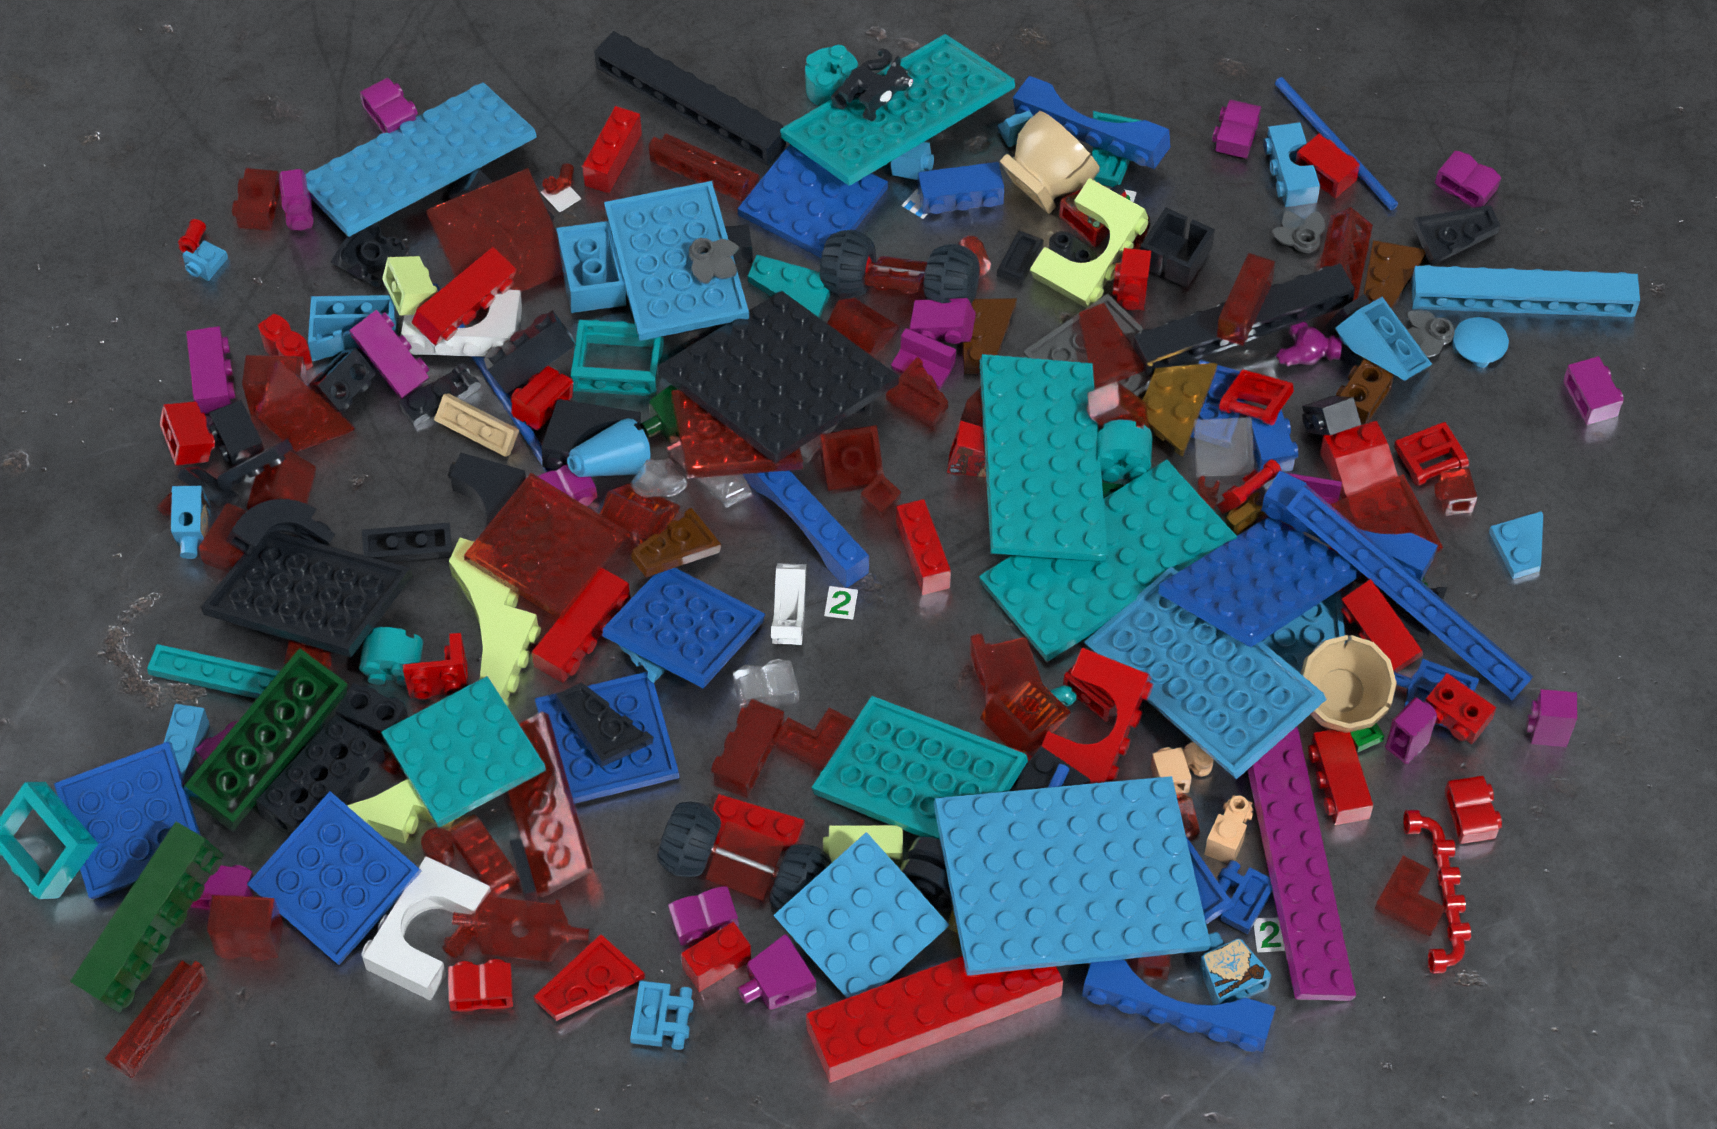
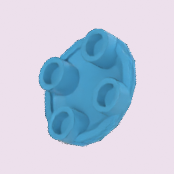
M1468 318L1459 323L1454 330L1452 347L1462 357L1470 360L1477 367H1487L1489 363L1503 357L1508 349L1509 339L1506 331L1499 323L1489 318Z

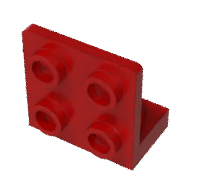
M461 633L449 634L450 645L444 646L445 660L403 665V673L410 698L428 699L431 696H450L469 686L467 658Z

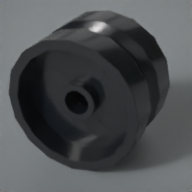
M922 836L916 838L908 851V860L903 861L899 869L936 910H953L941 841L933 837Z

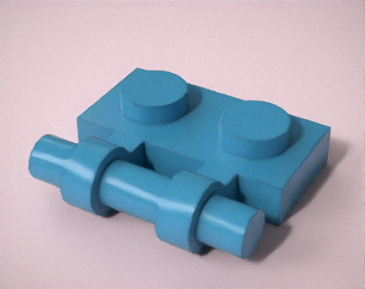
M639 981L630 1036L631 1043L662 1047L663 1037L667 1035L673 1037L671 1047L676 1050H682L685 1039L689 1037L690 1027L687 1023L689 1013L693 1011L694 1001L691 1000L693 990L688 987L680 988L679 997L670 996L671 984ZM668 1009L677 1011L675 1023L666 1022Z

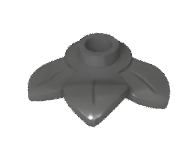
M1285 211L1282 227L1275 228L1272 232L1280 243L1294 246L1303 253H1311L1316 251L1320 245L1319 236L1325 230V222L1318 211L1308 215L1305 220L1290 211Z
M707 238L696 239L689 248V257L693 261V275L704 284H708L714 276L721 279L736 276L737 269L731 256L738 251L739 247L726 239H719L714 242Z
M1427 311L1407 312V318L1412 325L1407 331L1427 357L1439 354L1443 345L1452 341L1455 331L1449 320L1436 318Z

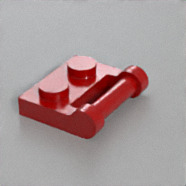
M1242 369L1222 397L1219 409L1225 413L1236 412L1261 419L1264 424L1272 426L1277 420L1278 413L1294 392L1293 383ZM1240 398L1261 405H1265L1267 407L1266 409L1257 406L1242 403L1236 400Z
M1446 422L1398 439L1394 443V448L1410 472L1415 486L1423 485L1426 483V480L1458 468L1461 470L1469 466L1466 453ZM1449 452L1453 456V458L1424 469L1419 465Z
M1270 459L1263 465V469L1260 472L1255 468L1242 478L1245 483L1240 487L1233 485L1221 494L1224 499L1216 505L1220 512L1225 514L1244 503L1249 496L1268 481L1274 479L1279 471H1282L1280 465L1275 460Z

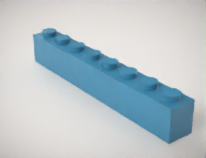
M1431 265L1414 267L1411 280L1412 309L1635 317L1640 303L1638 274H1627L1625 272L1600 273L1597 271L1572 272L1569 270L1544 271L1542 269L1516 270L1514 268L1488 269L1486 267L1461 268L1458 266L1433 267Z

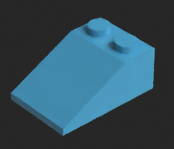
M609 222L556 228L571 313L626 306L625 282Z
M1383 297L1358 309L1335 328L1339 333L1341 341L1351 351L1405 381L1432 365Z

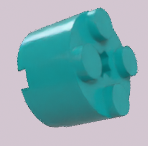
M834 45L833 47L822 48L807 56L805 88L809 100L815 105H823L830 101L831 96L848 78L850 71L859 67L856 58L844 46Z
M1113 420L1105 423L1102 430L1099 431L1098 428L1096 457L1097 462L1101 463L1102 479L1107 482H1115L1118 479L1134 480L1151 469L1152 432L1148 427L1144 426L1143 430L1136 427L1135 421Z
M373 628L372 634H368L363 641L359 669L368 676L369 683L383 685L386 680H391L407 687L403 665L421 663L423 639L414 634V639L405 636L406 630L399 628Z

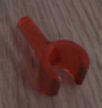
M383 749L385 760L381 766L386 772L396 775L401 766L392 752L389 753Z

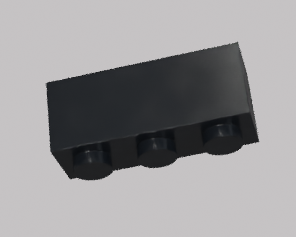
M551 310L547 314L539 315L533 321V324L525 330L515 332L510 340L501 347L496 346L491 349L484 358L487 370L508 394L575 347L576 344L572 334L554 311Z
M450 522L362 530L363 555L391 563L450 558L453 553Z

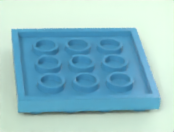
M867 832L773 915L846 998L884 985L950 926Z

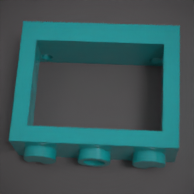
M595 319L594 321L579 320L571 370V379L574 382L573 391L652 397L657 395L659 382L658 365L661 364L664 336L639 341L635 323L624 321L606 322ZM588 343L653 347L650 371L585 367Z
M25 782L0 816V855L9 863L13 873L19 876L29 887V892L38 899L60 898L98 845L97 841L46 782ZM32 809L38 813L66 846L47 874L44 873L14 837Z

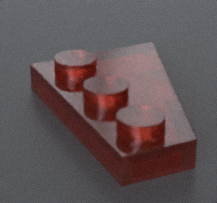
M1104 303L1079 312V324L1083 344L1086 349L1087 363H1093L1095 391L1143 372V363Z

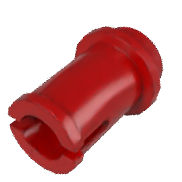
M198 219L190 220L185 235L180 237L178 241L180 251L184 253L187 250L194 253L200 246V239L206 231L204 222Z

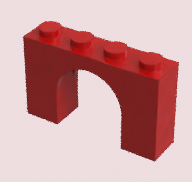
M1082 648L1071 676L1078 681L1107 692L1113 698L1117 708L1115 726L1105 739L1094 744L1076 743L1047 731L1042 747L1096 783L1114 782L1119 772V767L1116 766L1119 756H1125L1129 748L1131 739L1127 738L1131 727H1137L1142 716V711L1139 710L1143 699L1148 700L1154 684L1150 682L1152 677L1148 673Z

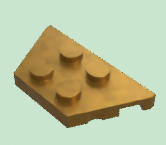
M1216 363L1156 368L1138 411L1137 419L1146 427L1151 428L1162 441L1166 439L1176 448L1175 452L1180 456H1184L1214 379L1218 365Z

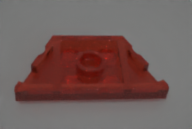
M279 358L274 364L275 372L271 382H267L264 398L260 401L255 413L259 420L282 440L288 438L296 452L355 430L350 421Z

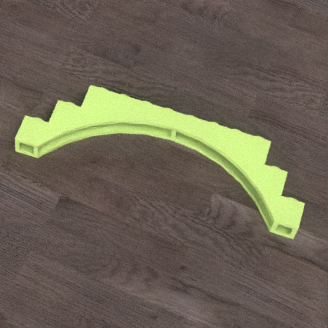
M459 538L450 557L449 565L451 575L471 603L481 629L483 651L479 680L488 676L508 707V697L518 687L519 672L521 668H526L529 662V650L532 643L536 644L538 642L541 627L538 626L536 614L515 608L518 603L519 593H516L514 580L494 575L497 560L494 559L493 548ZM409 779L375 797L347 805L381 836L404 844L409 835L415 833L419 819L435 823ZM454 820L443 826L451 828Z

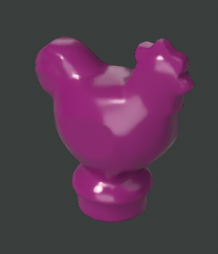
M1302 322L1289 327V334L1295 342L1294 346L1286 350L1280 349L1276 355L1279 363L1285 364L1287 367L1297 364L1314 365L1322 357H1327L1330 361L1332 359L1340 360L1342 341L1340 337H1335V335L1325 338L1319 330L1308 327L1306 322Z

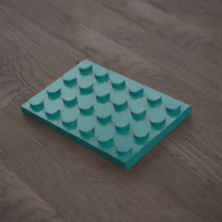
M871 696L811 788L814 795L887 824L897 825L903 830L920 837H933L940 840L933 805L935 798L1008 792L1028 762V758L1025 753Z

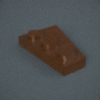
M1373 240L1363 293L1370 301L1369 304L1383 297L1393 310L1408 282L1412 280L1414 267L1419 266L1426 258L1424 249Z
M1017 298L974 299L972 307L976 315L971 342H963L964 374H980L979 360L982 354L999 356L1005 333H1007L1010 319L1017 305Z
M691 507L685 511L681 519L678 521L674 519L667 525V529L662 533L654 534L632 550L631 559L643 575L649 577L720 553L721 543Z

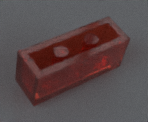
M1248 253L1219 316L1218 338L1244 346L1273 282L1275 261Z
M751 699L747 708L743 707L739 712L737 718L738 726L734 732L730 731L724 743L725 750L721 757L717 756L711 768V773H714L715 786L748 798L785 726L784 711Z

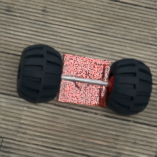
M842 230L832 234L827 239L821 255V281L824 287L830 290L832 295L839 298L859 297L865 294L870 286H874L877 290L896 289L904 294H914L919 292L924 286L926 300L950 303L952 301L949 299L968 298L972 305L978 289L980 275L978 257L969 248L959 244H945L934 249L927 262L881 256L876 262L875 245L868 236L856 230Z
M692 801L681 802L675 806L663 832L657 852V860L665 870L675 876L686 878L701 875L710 854L714 855L705 879L761 900L764 899L771 878H775L769 895V902L777 912L832 863L826 852L817 846L796 844L786 850L779 868L776 864L785 842L727 821L719 844H717L715 841L721 827L720 817L707 805Z

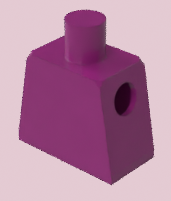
M787 934L780 937L748 962L747 972L750 981L737 987L739 995L745 1004L761 996L767 1008L771 1010L816 994V980Z

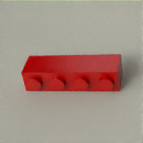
M492 247L416 310L411 323L435 346L443 339L445 341L450 340L458 331L457 327L462 323L468 325L477 315L476 311L481 307L484 310L487 309L494 302L495 296L499 292L504 294L513 286L514 281L512 279L517 269Z
M599 567L532 651L534 667L561 683H564L569 675L573 676L577 672L582 658L586 653L590 654L596 647L597 639L603 633V628L631 599L629 583Z

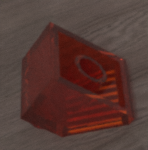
M629 483L608 491L597 523L605 526V530L612 534H622L631 538V543L639 546L654 534H660L666 530L667 525L673 521L681 506L640 486Z
M1029 672L991 696L980 719L1007 747L1030 754L1042 745L1047 731L1054 733L1070 716L1071 712Z

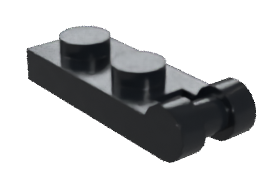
M461 363L455 366L452 372L398 401L399 407L415 427L436 415L444 394L449 393L463 400L477 392L481 384L476 377L470 375V369L467 365ZM462 382L463 384L458 388L455 386L457 383Z
M288 438L240 462L219 475L217 478L218 486L223 490H229L246 478V474L249 478H252L265 470L263 468L264 465L269 463L272 468L285 461L284 454L293 449Z

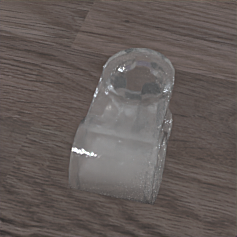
M648 459L631 481V486L636 493L643 497H672L681 493L686 488L688 481L674 468L675 463L672 459Z

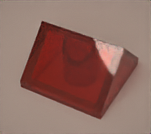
M856 298L838 300L827 324L873 357L899 330V325Z
M877 425L820 435V458L828 491L885 482Z
M291 451L284 454L286 460L272 468L269 463L264 465L263 468L265 470L254 478L247 510L262 502L274 499H290L307 504L316 466Z

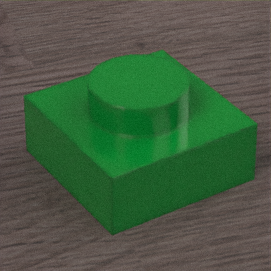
M1377 723L1370 728L1350 732L1357 753L1382 742L1385 737Z

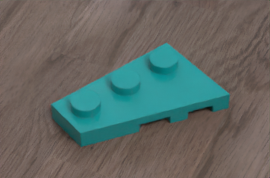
M1093 111V119L1114 123L1142 121ZM1093 147L1092 157L1100 167V172L1094 178V181L1110 187H1114L1117 184L1120 185L1131 160L1115 156L1101 148Z
M756 255L748 274V283L772 297L778 292L783 291L819 318L831 294L830 290L824 287L820 272L761 255Z

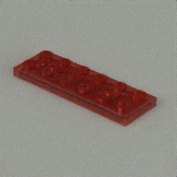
M541 711L520 723L519 726L545 764L546 771L508 790L537 895L545 897L594 870L550 717L547 713Z

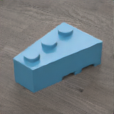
M311 296L308 346L312 362L338 355L344 349H359V345L349 334V330L375 310H378L380 314L385 312L395 325L392 327V330L398 336L399 314L391 296Z

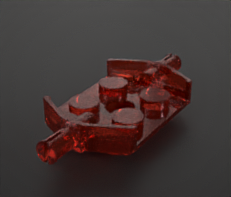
M491 891L475 913L453 912L452 925L470 927V931L474 932L482 954L551 962L564 944L569 943V939L588 942L589 928H578L568 925V920L558 899H556L555 904L494 897V891ZM517 925H522L528 929L529 933L524 937H517L511 930Z

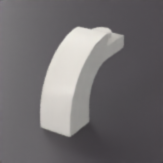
M777 563L774 616L771 626L772 644L802 645L807 564Z

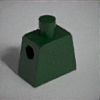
M669 385L649 401L651 418L640 423L641 429H643L647 438L661 432L671 444L713 429L712 415L673 385Z

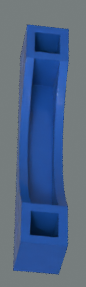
M1032 76L1026 79L1013 96L1015 114H1021L1030 110L1034 116L1039 111H1042L1060 123L1076 139L1088 143L1092 147H1098L1111 152L1115 156H1121L1134 161L1141 166L1155 169L1171 147L1169 129L1147 120L1114 123L1089 118L1076 112L1064 103L1052 84Z
M753 446L739 455V472L741 476L757 493L771 499L795 521L811 541L828 570L845 588L850 587L869 573V555L781 461L777 463L772 462Z
M1279 471L1264 495L1261 511L1270 518L1281 520L1293 526L1297 531L1306 532L1327 544L1286 509L1299 491L1307 485L1306 482L1283 471ZM1361 530L1410 573L1422 581L1433 562L1438 545L1413 533L1379 534Z
M1123 959L1092 962L1084 982L1082 995L1094 1004L1112 1005L1124 1013L1141 1014L1147 1016L1155 1023H1170L1188 1033L1199 1032L1208 1035L1210 1039L1217 1042L1227 1041L1237 1044L1241 1049L1249 1052H1263L1276 1009L1275 1006L1246 997L1234 1002L1217 1005H1196L1178 1001L1148 986L1132 971Z

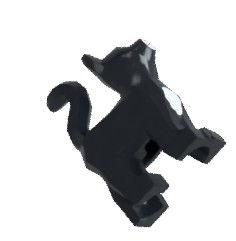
M882 48L877 51V55L881 57L880 59L868 60L860 67L850 71L848 78L843 82L842 86L831 96L832 106L843 110L847 107V102L851 103L854 98L858 97L859 102L866 106L863 118L874 121L876 119V110L888 103L897 91H904L911 87L913 79L909 76L907 69L901 66L900 56L894 59L885 76L874 73V70H882L888 67L892 61V54L887 49Z

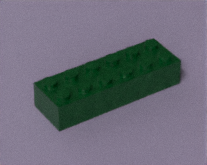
M299 648L184 785V791L189 796V800L233 832L255 806L256 800L283 772L345 697L348 683Z
M176 821L70 982L118 1013H121L123 1008L128 1007L133 1001L135 990L140 982L146 980L150 975L152 964L157 956L167 949L170 943L169 938L174 930L179 928L186 920L187 911L192 903L197 901L203 894L204 885L209 877L219 870L224 854L207 839Z

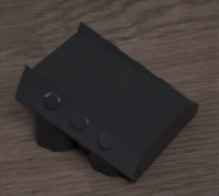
M374 223L349 237L347 236L330 262L379 288L384 282L382 278L387 258L404 257L409 249L403 246V243L396 237L382 235L380 226Z

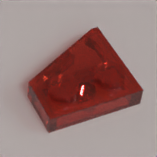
M916 357L900 376L899 384L886 393V400L930 427H933L948 409V400L937 389V383L931 375H928L919 357Z

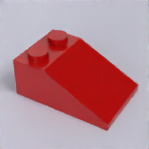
M1377 421L1359 425L1333 435H1324L1320 455L1331 479L1342 482L1340 498L1352 523L1406 508L1407 504L1391 451Z

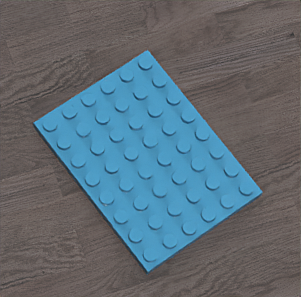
M1172 776L935 798L933 805L967 976L1209 950L1211 943Z

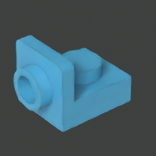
M1030 110L1021 114H1014L1010 118L1005 119V122L998 124V131L1008 147L1017 144L1018 134L1026 122L1033 116Z
M205 240L194 253L186 250L182 254L188 273L194 277L200 276L208 281L228 259L225 250Z

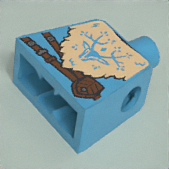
M172 486L171 533L177 545L180 546V557L186 559L196 558L198 547H205L208 544L211 506L202 486Z
M1218 932L1209 934L1211 946L1207 950L1208 952L1201 956L1199 967L1213 1005L1230 1003L1245 997L1248 998L1269 987L1270 972L1243 940L1235 939L1225 944Z

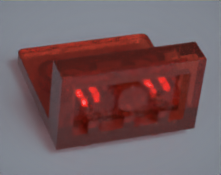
M982 633L970 636L969 654L986 703L1017 696L1029 682L1032 685L1023 694L1030 693L1034 688L1037 689L1036 691L1043 688V683L1027 638L1023 637L991 645L990 643L985 644Z

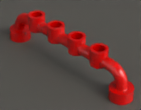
M1405 810L1403 814L1405 834H1420L1421 828H1425L1431 832L1433 837L1432 851L1438 864L1437 879L1439 885L1442 886V906L1444 913L1447 914L1448 939L1452 942L1453 947L1450 954H1446L1443 948L1429 949V971L1431 974H1441L1446 972L1447 967L1453 966L1462 960L1465 954L1464 941H1469L1471 938L1470 924L1468 922L1461 923L1459 913H1464L1466 909L1465 897L1463 894L1456 895L1454 885L1460 884L1459 867H1450L1449 858H1454L1455 842L1453 839H1445L1443 829L1437 821L1430 817L1421 816L1419 810Z

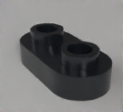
M1056 232L1049 239V249L1072 262L1086 263L1097 259L1094 250L1069 232Z

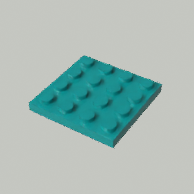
M488 676L381 732L383 739L438 828L546 771L545 764Z

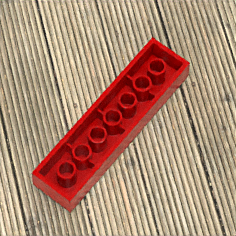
M963 956L806 1013V1028L829 1083L1061 997L1063 979L1056 966L967 976Z

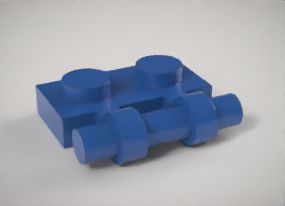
M1230 860L1227 867L1221 869L1217 878L1225 892L1229 886H1234L1237 890L1232 898H1230L1234 906L1221 915L1220 921L1248 935L1273 892L1270 877L1249 867L1245 876L1237 873L1241 867L1240 864Z

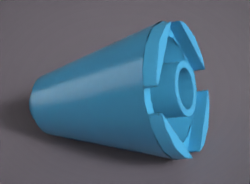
M626 418L620 420L572 449L567 459L568 467L578 477L642 474L647 471L648 467L645 468V464L651 459L650 446L643 429L637 430L634 426L637 422L634 419Z

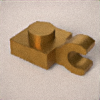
M1254 492L1249 497L1248 503L1241 508H1234L1226 516V525L1236 536L1251 527L1256 518L1266 514L1261 511L1262 506L1255 504L1259 500V492Z

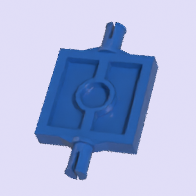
M1422 659L1418 671L1412 678L1394 673L1397 685L1407 689V700L1404 708L1414 698L1425 702L1428 695L1446 673L1474 692L1479 679ZM1435 723L1436 725H1439V726H1441V727L1447 728V727H1445V726H1444L1443 724H1441V723H1440V724Z

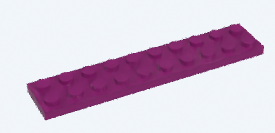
M1296 726L1248 769L1295 999L1351 1001L1356 997L1299 730L1298 726Z

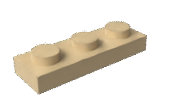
M449 393L443 395L434 421L505 457L511 454L519 429Z

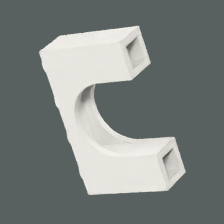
M508 290L504 294L499 292L495 296L494 302L490 305L489 313L484 320L471 327L457 328L458 331L450 340L445 341L443 339L436 346L411 323L414 315H404L401 335L412 346V349L409 350L411 354L486 357L491 349L496 346L501 347L510 340L515 332L519 331L522 315L520 290Z
M426 856L421 865H416L422 872L396 900L390 914L383 916L378 926V933L373 940L370 939L365 944L362 958L366 970L431 1000L446 976L444 964L442 961L416 950L405 941L404 935L408 924L418 914L431 909L447 910L478 924L493 899L490 886Z

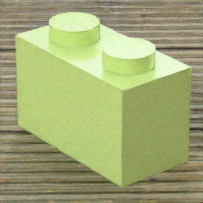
M420 256L387 258L382 279L398 314L415 315L416 310L438 292L437 287L433 286L429 277V271L424 267Z

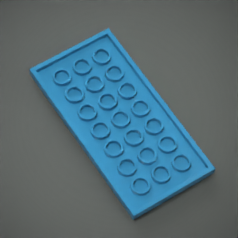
M483 82L456 97L448 99L433 109L426 110L423 114L416 117V120L403 122L399 129L391 133L380 134L377 138L364 145L357 146L345 155L332 159L329 163L316 170L309 171L306 174L307 187L310 192V198L349 237L537 138L535 129Z
M1171 566L1144 589L1135 601L1112 617L1084 643L1087 649L1148 673L1152 677L1150 682L1154 685L1147 701L1237 779L1327 699L1321 690L1262 641L1250 648L1158 594L1160 583L1178 573Z

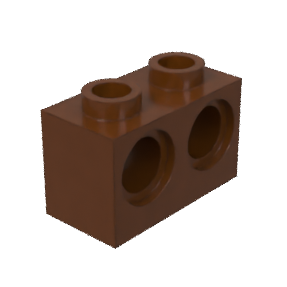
M1364 358L1360 366L1355 365L1348 376V384L1346 386L1341 385L1335 396L1353 397L1354 400L1359 401L1355 402L1361 425L1369 423L1391 390L1395 375Z

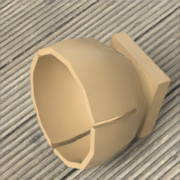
M1042 111L1032 116L1018 134L1015 157L1012 158L1006 154L999 161L1011 182L1048 214L1056 208L1053 201L1055 197L1070 195L1082 189L1089 178L1094 180L1100 172L1099 165L1089 155L1090 153L1060 123Z
M1348 635L1321 642L1305 657L1300 673L1321 690L1327 699L1310 715L1321 726H1324L1326 730L1334 729L1344 733L1370 728L1387 714L1391 708L1397 685L1391 660L1374 642L1350 635L1349 638Z

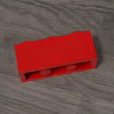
M618 106L614 107L582 166L585 186L610 194L642 135L640 113Z
M921 499L896 506V525L921 594L926 595L949 589L951 570L925 500Z
M1371 579L1342 598V605L1344 607L1340 610L1350 624L1353 622L1357 624L1361 630L1357 633L1359 638L1374 642L1391 660L1394 673L1400 672L1423 656L1420 646Z
M1334 729L1314 733L1311 745H1308V756L1311 763L1315 762L1318 770L1316 771V782L1318 788L1323 789L1326 796L1324 798L1326 814L1332 816L1335 826L1370 819L1374 805L1351 733H1344Z

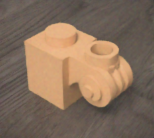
M1192 742L1187 744L1185 749H1182V747L1175 749L1167 747L1153 753L1150 768L1154 778L1172 776L1176 795L1189 793L1191 784L1189 771L1192 770L1195 775L1200 777L1206 776L1212 770L1214 759Z
M1233 795L1227 803H1224L1222 808L1225 810L1224 815L1218 814L1207 838L1204 855L1226 864L1230 860H1236L1244 842L1247 828L1246 822L1253 817V802L1247 801L1242 796Z

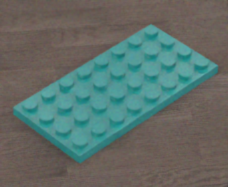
M944 34L901 59V66L907 69L909 76L913 79L912 86L904 91H897L888 103L876 110V119L874 121L863 118L866 106L859 102L858 97L854 98L851 103L847 102V107L843 110L832 106V100L781 128V138L850 186L1015 88V79ZM890 66L876 74L885 76Z
M982 354L979 362L991 553L1105 562L1108 550L1101 463L1097 462L1096 457L1098 425L1093 363Z
M1168 460L1163 461L1103 499L1108 550L1105 562L1012 555L979 576L980 584L1047 662L1100 629L1112 617L1135 601L1144 589L1171 566L1180 572L1223 544L1237 539L1235 533Z

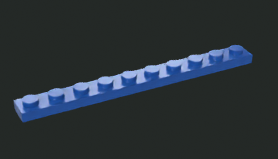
M1305 485L1286 507L1289 512L1367 578L1371 579L1374 584L1511 700H1514L1534 677L1309 486Z

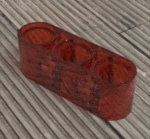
M475 814L447 829L453 844L479 881L490 886L492 898L499 896L520 883L515 869Z

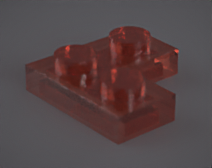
M828 708L813 730L788 717L773 739V746L823 771L855 720Z
M1403 855L1379 897L1375 909L1431 937L1446 907L1419 894L1431 869Z

